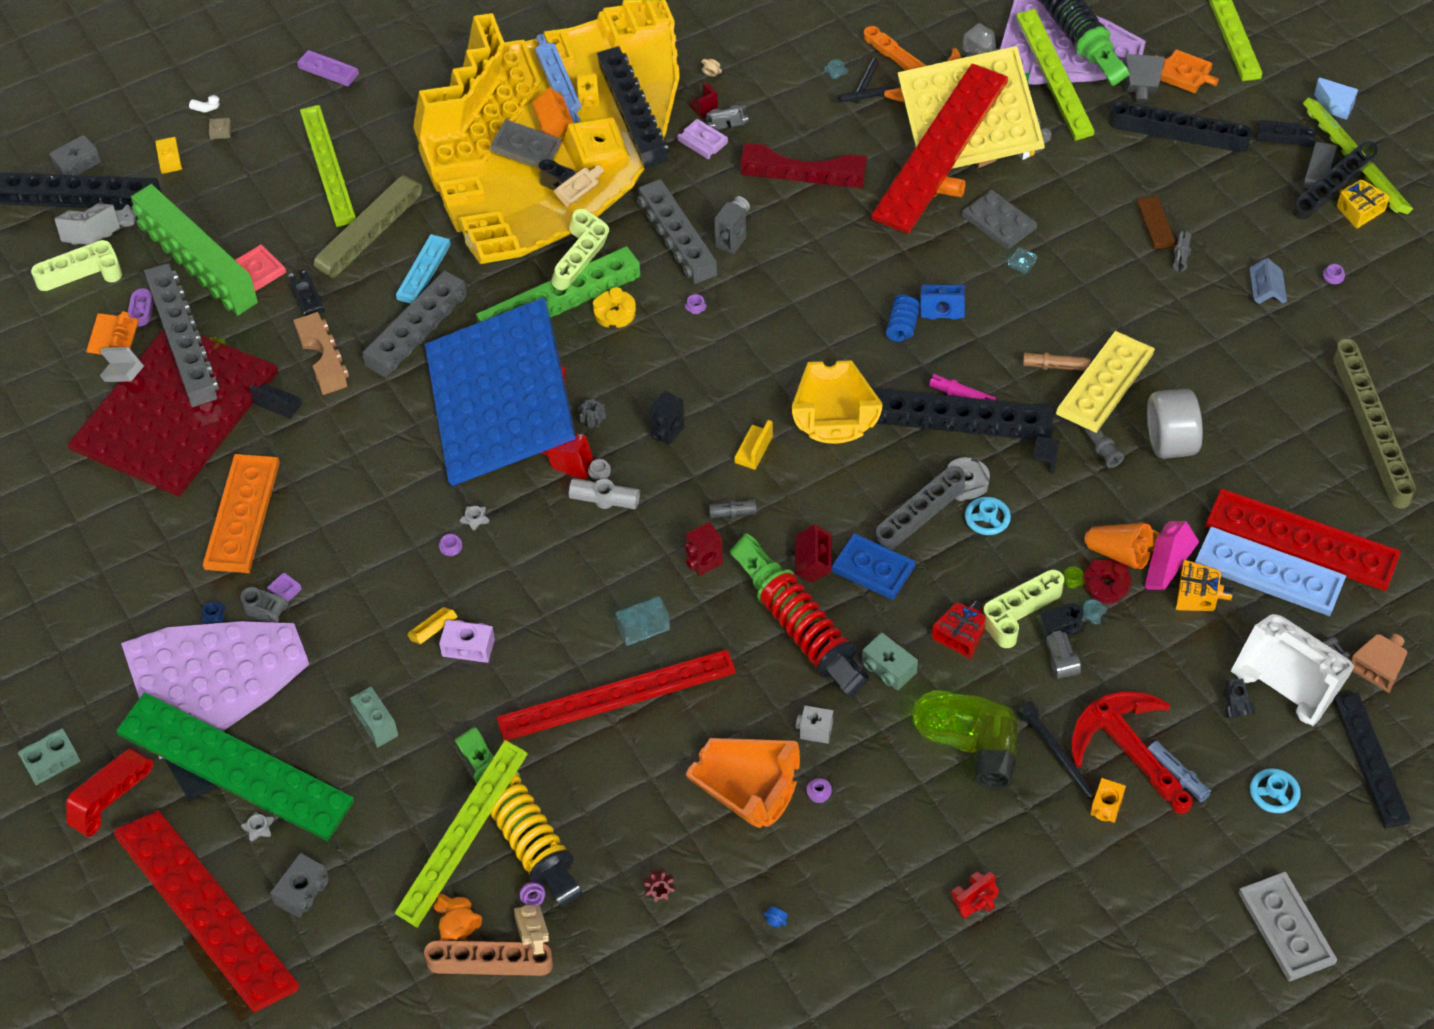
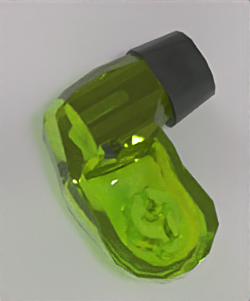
M940 690L924 694L915 703L912 712L913 723L923 738L934 743L951 745L962 751L975 753V780L981 786L990 789H1002L1011 785L1018 749L1017 722L1014 711L1011 708L979 696L958 695Z

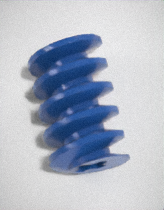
M907 295L895 296L886 330V336L893 342H903L905 339L913 337L920 309V303L916 299Z

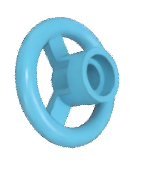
M980 497L973 500L967 506L965 520L973 531L983 535H995L1008 527L1011 514L1007 505L1001 500L993 497ZM980 505L979 513L972 514L973 509ZM998 507L1004 514L1002 523L996 519ZM983 520L984 522H989L994 528L980 527L974 521Z
M1274 768L1262 770L1253 777L1250 784L1252 799L1260 808L1268 812H1288L1299 802L1301 793L1299 784L1292 775L1283 770ZM1270 776L1266 787H1258L1259 782L1263 778ZM1288 783L1293 790V796L1290 801L1285 796ZM1269 795L1272 798H1276L1282 805L1268 804L1260 796Z

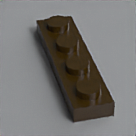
M192 937L183 943L238 1020L242 1022L254 1012L198 941Z

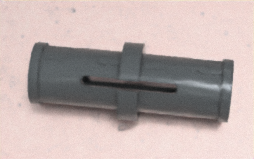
M1184 231L1179 232L1177 236L1173 268L1176 271L1179 270L1180 264L1181 271H1185L1187 268V258L1191 253V248L1189 247L1191 234L1187 231L1185 238H1183Z
M730 500L728 503L709 504L710 518H736V516L756 514L755 500L742 502Z

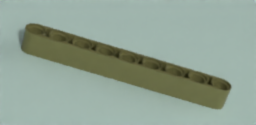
M1343 339L1339 341L1334 355L1335 366L1391 504L1399 509L1407 508L1416 489L1414 481L1358 345L1353 340Z

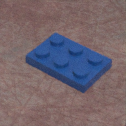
M854 533L832 565V572L894 600L914 570L916 561Z

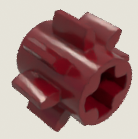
M664 868L655 872L650 870L651 875L649 879H643L644 885L647 886L645 888V895L649 896L652 894L655 902L663 898L668 900L669 892H675V887L671 884L674 881L673 875L669 874L667 876Z

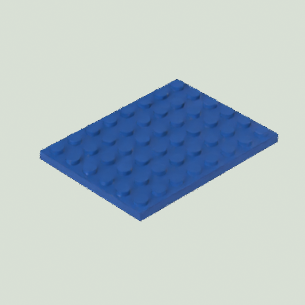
M544 297L425 344L447 476L452 486L576 439L549 308Z

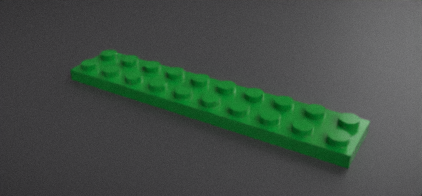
M145 692L116 730L119 736L327 842L354 803V797Z

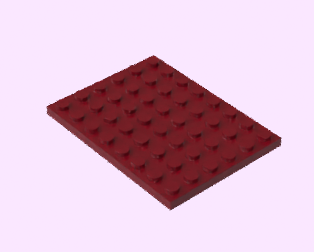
M163 329L140 356L139 361L144 367L132 381L119 382L70 440L67 444L68 448L73 452L180 497L253 404L249 390L251 385L261 388L264 383L269 384L277 374L278 367L275 364L200 335L202 343L198 345L205 348L207 358L204 361L210 362L213 371L210 377H215L219 389L215 390L217 400L192 407L165 330Z

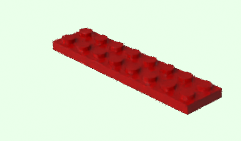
M1222 488L1205 526L1207 529L1214 527L1346 575V578L1383 591H1387L1401 554L1400 550Z

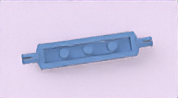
M539 34L536 37L539 46L535 48V54L550 88L563 95L573 122L578 123L580 117L577 111L581 110V104L554 43H547L544 34H541V36Z

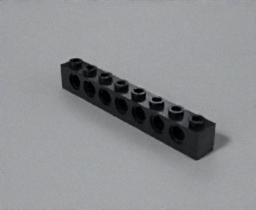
M620 46L598 52L597 57L600 70L644 169L668 162L666 153L669 152L667 142L666 140L662 141V131L660 127L656 128L657 121L654 114L650 115L652 112L649 102H644L646 101L643 89L639 90L640 84L638 78H634L635 74L632 65H628L627 54L622 53Z
M0 172L1 205L91 208L99 203L113 205L114 209H123L126 205H129L132 210L133 202L131 196L150 184L160 192L161 189L157 178Z
M875 388V394L882 402L881 415L876 422L881 425L888 424L928 430L935 429L994 437H1010L1014 439L1036 440L1037 436L1051 438L1054 407Z

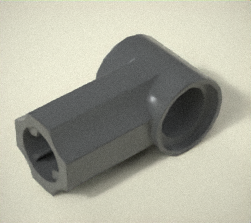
M1060 630L1046 636V643L1052 658L1051 665L1054 677L1060 679L1080 675V661L1078 655L1073 654L1067 634Z

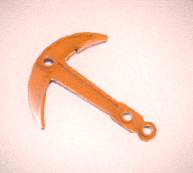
M875 26L865 28V41L868 44H872L881 54L890 57L905 71L926 66L898 46V43L887 34L880 32L879 28ZM953 48L952 55L947 61L961 59L957 48ZM901 87L884 92L885 97L904 102Z

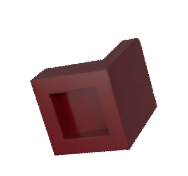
M707 82L704 83L703 95L691 101L690 108L701 119L705 118L706 114L711 110L718 109V93Z

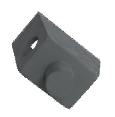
M1126 54L1122 62L1130 75L1124 79L1125 89L1127 92L1136 93V102L1146 103L1148 102V94H1154L1159 86L1164 57Z

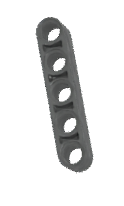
M959 466L948 467L880 523L876 529L877 544L890 550L895 549L960 495L965 489L964 470ZM952 479H958V481H956V482H953V481H950V480H952ZM935 493H941L942 495L936 496V495H933V494H935ZM925 507L923 510H918L917 508ZM908 521L906 524H901L900 522ZM885 535H891L890 538H883Z

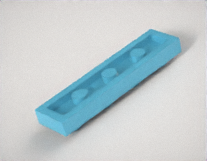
M430 234L396 293L397 300L411 304L427 288L451 245L450 239Z

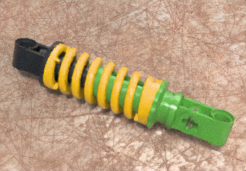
M474 726L454 740L465 758H468L475 769L474 781L477 784L494 756L486 746L487 744L480 732ZM517 771L491 811V817L496 821L498 828L503 831V835L509 841L510 847L516 851V856L522 861L524 869L529 872L530 881L538 882L541 885L548 884L560 907L564 908L584 895L573 876L568 873V869L573 863V856L565 846L559 845V836L553 834V827L547 824L546 816L540 814V807L534 804L533 796L528 794L527 787L521 784V778Z

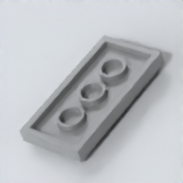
M1286 872L1239 890L1238 894L1289 982L1336 964V956Z

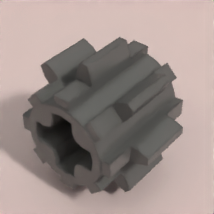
M587 399L581 407H578L580 423L588 425L589 428L600 426V423L606 419L604 404H601L599 401L597 402L596 399Z

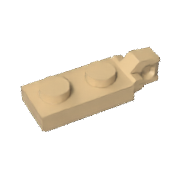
M600 165L591 171L588 168H583L557 187L554 193L566 207H569L599 183L597 178L601 176L604 170Z
M525 905L520 908H514V916L522 944H531L534 955L543 954V942H549L540 905Z

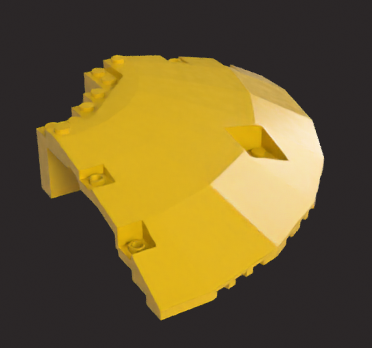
M623 0L622 6L603 8V11L598 13L596 20L572 28L544 32L547 43H557L555 46L577 97V76L597 74L600 106L581 107V110L577 111L580 121L568 124L566 132L559 137L562 139V145L554 158L556 163L571 168L575 173H578L583 168H588L591 171L598 165L604 170L601 176L597 178L599 183L569 207L562 203L554 193V190L540 184L538 168L490 151V146L505 119L543 132L540 127L541 122L535 114L533 101L548 90L550 86L535 54V48L539 46L537 39L504 42L493 13L473 16L464 65L462 68L452 70L450 86L419 91L413 128L419 142L418 149L436 191L441 194L444 207L456 231L463 232L465 244L480 264L522 257L572 234L569 230V225L574 211L584 209L598 217L633 188L644 171V167L600 70L597 53L620 46L622 53L627 54L628 65H632L635 74L634 78H638L639 90L643 89L646 98L644 102H649L652 112L650 115L654 114L657 121L656 128L660 127L664 139L679 81L677 49L675 48L676 34H674L675 24L666 0ZM600 138L604 140V142L595 141Z

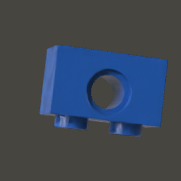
M922 285L921 318L931 320L937 318H949L952 320L965 318V285ZM939 302H946L947 304L942 305Z

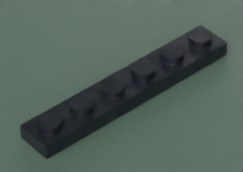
M1359 693L1336 696L1333 703L1384 829L1408 825L1411 820Z

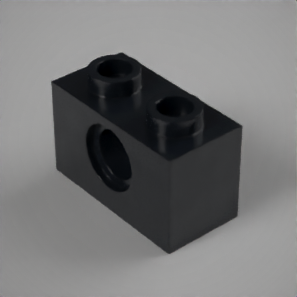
M664 390L649 407L651 436L657 441L670 445L685 428L684 409L681 398Z

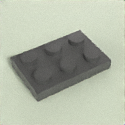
M505 119L490 146V151L538 168L542 160H554L562 145V139Z
M993 190L987 192L962 211L963 218L1007 250L1037 229V222Z

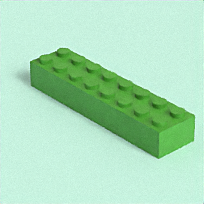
M150 184L131 196L133 202L132 210L137 215L138 220L136 222L142 231L146 230L154 242L160 243L162 249L167 254L170 253L177 264H182L190 276L194 275L203 288L207 287L215 299H220L228 311L231 310L238 316L258 303L250 274L158 189Z

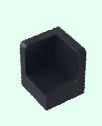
M1040 436L1036 438L1033 459L1035 461L1051 463L1050 473L1055 472L1059 439Z

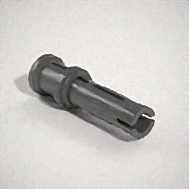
M1081 426L1095 444L1097 454L1102 455L1105 459V464L1108 468H1114L1124 460V454L1116 449L1114 441L1106 437L1100 429L1096 433Z

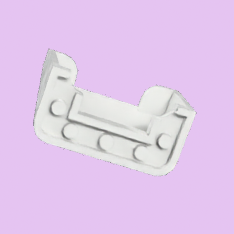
M1272 614L1254 626L1231 672L1237 675L1239 679L1244 678L1246 683L1255 682L1260 679L1299 705L1296 709L1299 719L1304 723L1314 726L1348 679L1354 665L1346 657L1286 618Z

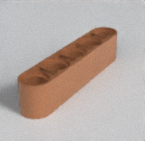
M432 941L424 950L427 966L433 973L542 976L550 973L553 968L551 949L546 944H543L544 953L536 955L533 954L531 944L523 945L521 942ZM435 955H443L440 959H432ZM468 955L467 959L458 960L460 956ZM487 956H494L490 961L483 960ZM514 956L521 957L517 961H510V958ZM539 957H546L542 962L535 961Z

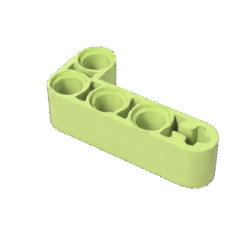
M578 209L572 215L569 230L579 239L555 267L551 283L558 290L567 289L605 244L609 232L608 225L587 210Z
M106 240L97 241L40 262L31 269L35 284L41 291L51 290L101 271L103 278L108 282H116L122 277V270L111 244Z
M1049 570L985 604L983 615L986 617L985 629L1000 647L1011 648L1016 644L1019 631L1017 620L1061 597L1064 585L1063 574L1057 570Z

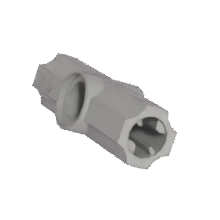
M573 478L570 483L569 498L595 502L602 509L612 506L636 509L639 504L640 489L613 485V482L608 479H600L597 482Z

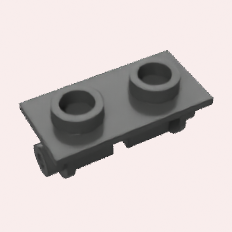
M734 105L725 110H711L706 114L705 122L716 131L727 129V121L730 122L731 128L744 126L745 123H748V116L745 115L746 105Z

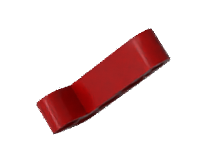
M134 748L126 750L70 794L66 802L67 824L86 837L93 836L101 826V812L144 779L152 770L153 760Z

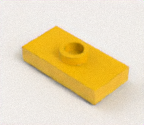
M171 137L155 141L161 173L182 170L176 138Z

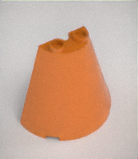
M710 738L699 752L700 761L690 765L685 775L690 781L752 826L761 828V826L769 827L783 814L793 795L797 783L793 781L795 769L798 770L800 766L798 742Z

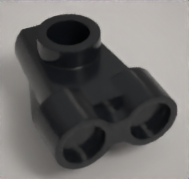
M1244 678L1226 681L1224 697L1228 707H1225L1226 718L1255 714L1254 703H1250ZM1236 687L1240 690V696L1234 692Z

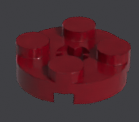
M1094 560L1085 571L1083 587L1086 593L1088 591L1095 601L1103 604H1114L1119 602V599L1128 595L1131 587V576L1125 564L1111 560ZM1110 579L1112 582H1110V585H1105V581L1102 580Z

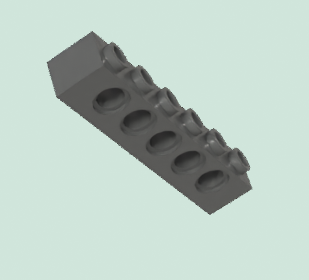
M659 179L638 187L639 197H637L640 208L645 209L648 220L655 224L658 235L663 236L667 249L672 250L676 262L682 265L685 276L687 278L690 277L694 285L717 276V261L663 181Z
M444 270L362 352L365 366L386 378L465 299L467 295L465 282Z

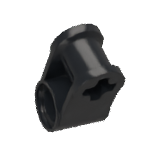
M551 159L542 160L538 165L540 184L552 190H555L576 174L571 168H567Z
M1071 603L1040 613L1036 617V622L1046 641V636L1054 631L1061 630L1067 636L1080 632L1083 625L1081 619L1084 612L1081 606Z

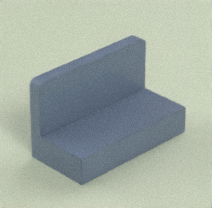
M1268 258L1250 267L1254 301L1260 304L1274 296L1281 303L1287 302L1281 268Z

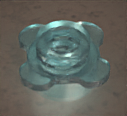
M831 60L828 66L824 67V71L829 73L832 79H838L841 75L848 73V69L844 68V63L841 60Z
M1087 600L1084 604L1082 619L1086 618L1092 624H1099L1101 616L1106 614L1107 609L1097 600Z

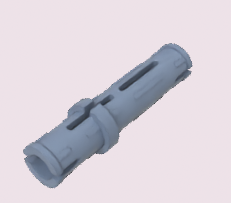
M1159 741L1153 742L1148 747V750L1161 766L1169 770L1182 785L1183 789L1186 788L1199 802H1203L1209 797L1211 790L1196 777L1197 774L1193 770L1189 771Z

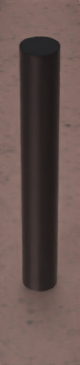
M877 58L871 59L855 92L866 89L879 63ZM853 100L852 102L859 103L860 100Z
M894 86L840 94L838 95V101L841 103L884 96L885 91L895 88Z

